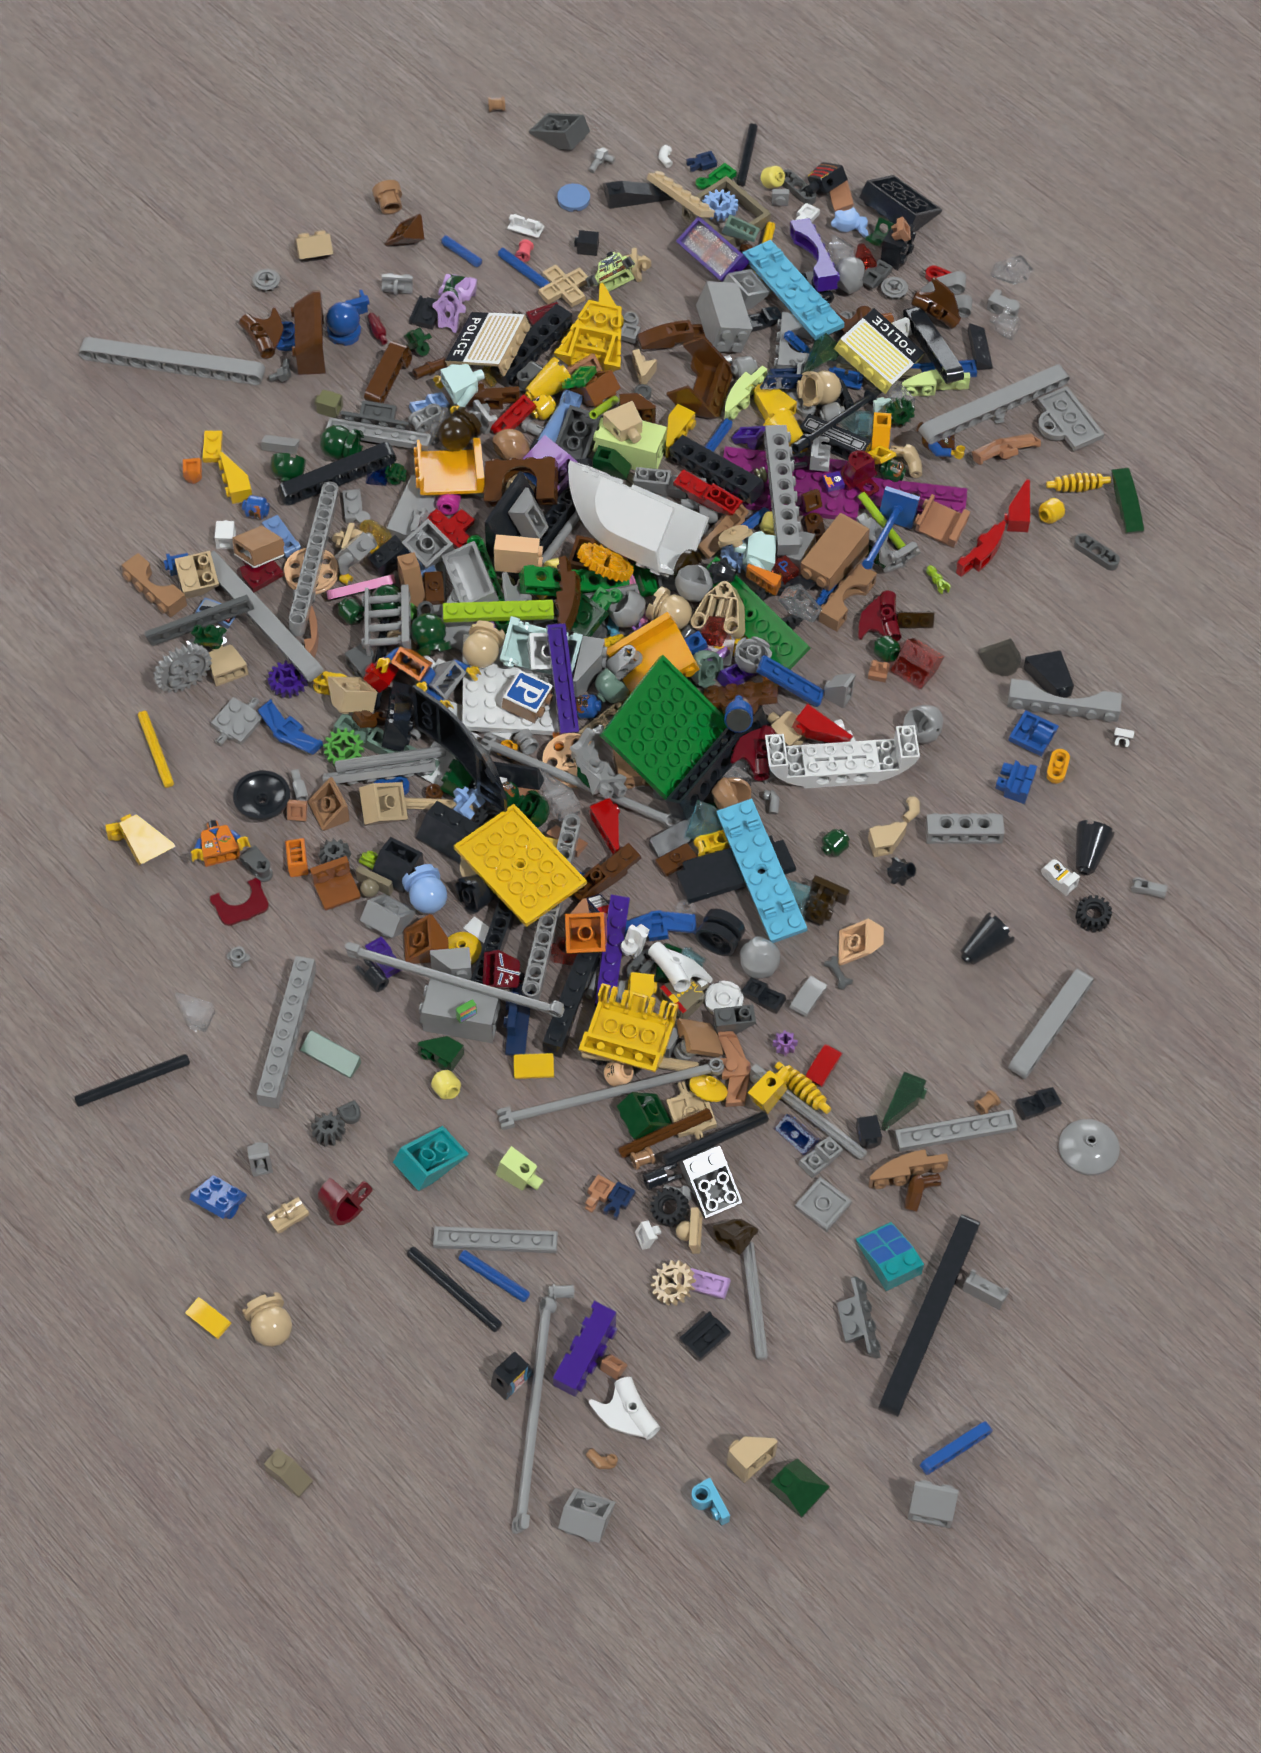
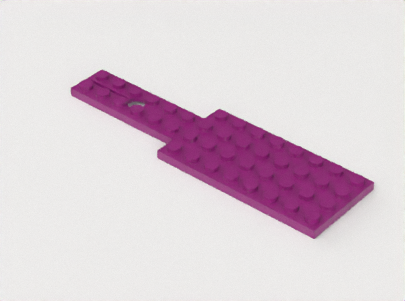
M725 446L723 458L754 474L755 468L759 470L761 467H764L767 473V482L764 483L765 492L752 505L746 501L742 505L748 510L759 511L762 507H765L772 511L766 451ZM810 456L794 459L795 463L807 462L808 465L805 468L794 469V472H792V476H795L796 479L794 491H797V502H795V505L799 506L800 516L818 513L822 518L835 520L842 513L857 521L858 509H866L858 498L861 492L857 487L851 490L845 487L827 492L822 480V475L837 471L841 473L847 460L830 459L828 472L809 470ZM871 478L879 486V492L869 498L879 511L886 486L907 493L918 494L920 500L916 515L918 513L922 514L924 510L922 509L923 503L932 494L935 495V502L959 513L966 509L968 488L900 480L892 482L882 478ZM865 485L863 487L866 491L873 490V486L871 485ZM814 489L820 490L823 507L805 512L801 494Z

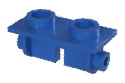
M835 366L833 368L830 367L829 371L841 378L846 387L861 390L864 379L863 374L850 370L848 374H845V369L836 368Z

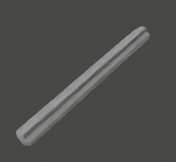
M442 746L338 760L335 761V769L337 772L444 757L446 756V749Z
M788 1089L783 1094L781 1099L858 1159L862 1160L866 1156L867 1151Z
M750 1242L743 1251L755 1353L757 1360H765L768 1354L754 1244Z

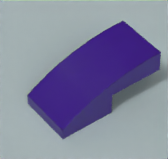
M382 936L365 945L366 950L396 958L392 953L391 947ZM375 962L379 970L387 978L402 971Z

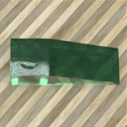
M824 333L814 342L802 373L815 371L830 361H835L839 356V353L834 350L837 342L827 333Z
M907 1072L903 1073L883 1119L881 1130L886 1131L918 1106L920 1099H925L928 1088H925L927 1080Z

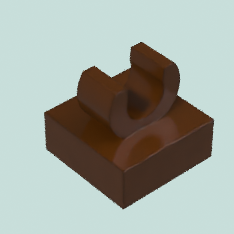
M814 489L801 494L805 512L823 507L820 490Z

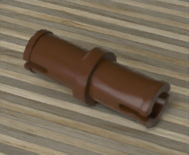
M445 357L433 362L428 361L425 365L414 368L412 370L414 377L419 379L428 374L433 375L440 369L447 368Z

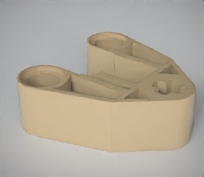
M722 581L704 596L691 618V625L701 634H707L711 631L716 617L725 619L724 630L732 638L740 639L745 634L744 604L737 590L729 582Z

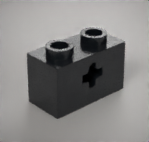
M394 535L371 554L368 559L373 568L384 577L398 568L397 556L409 554L410 552L402 544V541Z

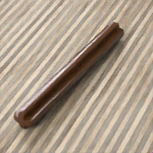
M705 1108L620 1146L618 1151L622 1158L628 1157L631 1152L637 1153L648 1146L650 1147L712 1119V1113L709 1108Z

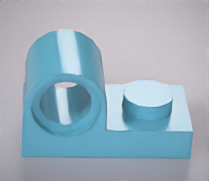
M711 1478L694 1486L691 1494L692 1506L697 1510H705L712 1507L710 1511L715 1521L719 1520L721 1526L729 1523L730 1514ZM701 1493L706 1495L707 1498L699 1500L696 1498V1495Z

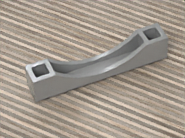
M1011 679L1007 707L1118 722L1122 693L1103 691L1086 698H1063L1044 692L1030 681Z

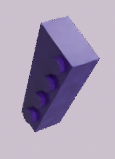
M596 1301L591 1305L592 1314L590 1318L585 1317L582 1322L581 1335L575 1336L570 1346L571 1354H565L553 1377V1386L576 1397L579 1391L582 1392L587 1384V1376L594 1373L598 1357H603L608 1347L606 1345L608 1340H613L618 1330L616 1328V1311Z

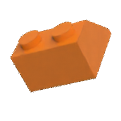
M606 913L565 914L566 953L606 952Z

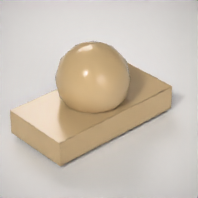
M698 1207L691 1208L690 1221H682L676 1227V1235L683 1241H689L692 1254H700L703 1216Z

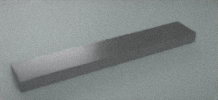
M246 594L145 631V636L150 644L155 646L192 632L195 625L206 627L254 609V606Z

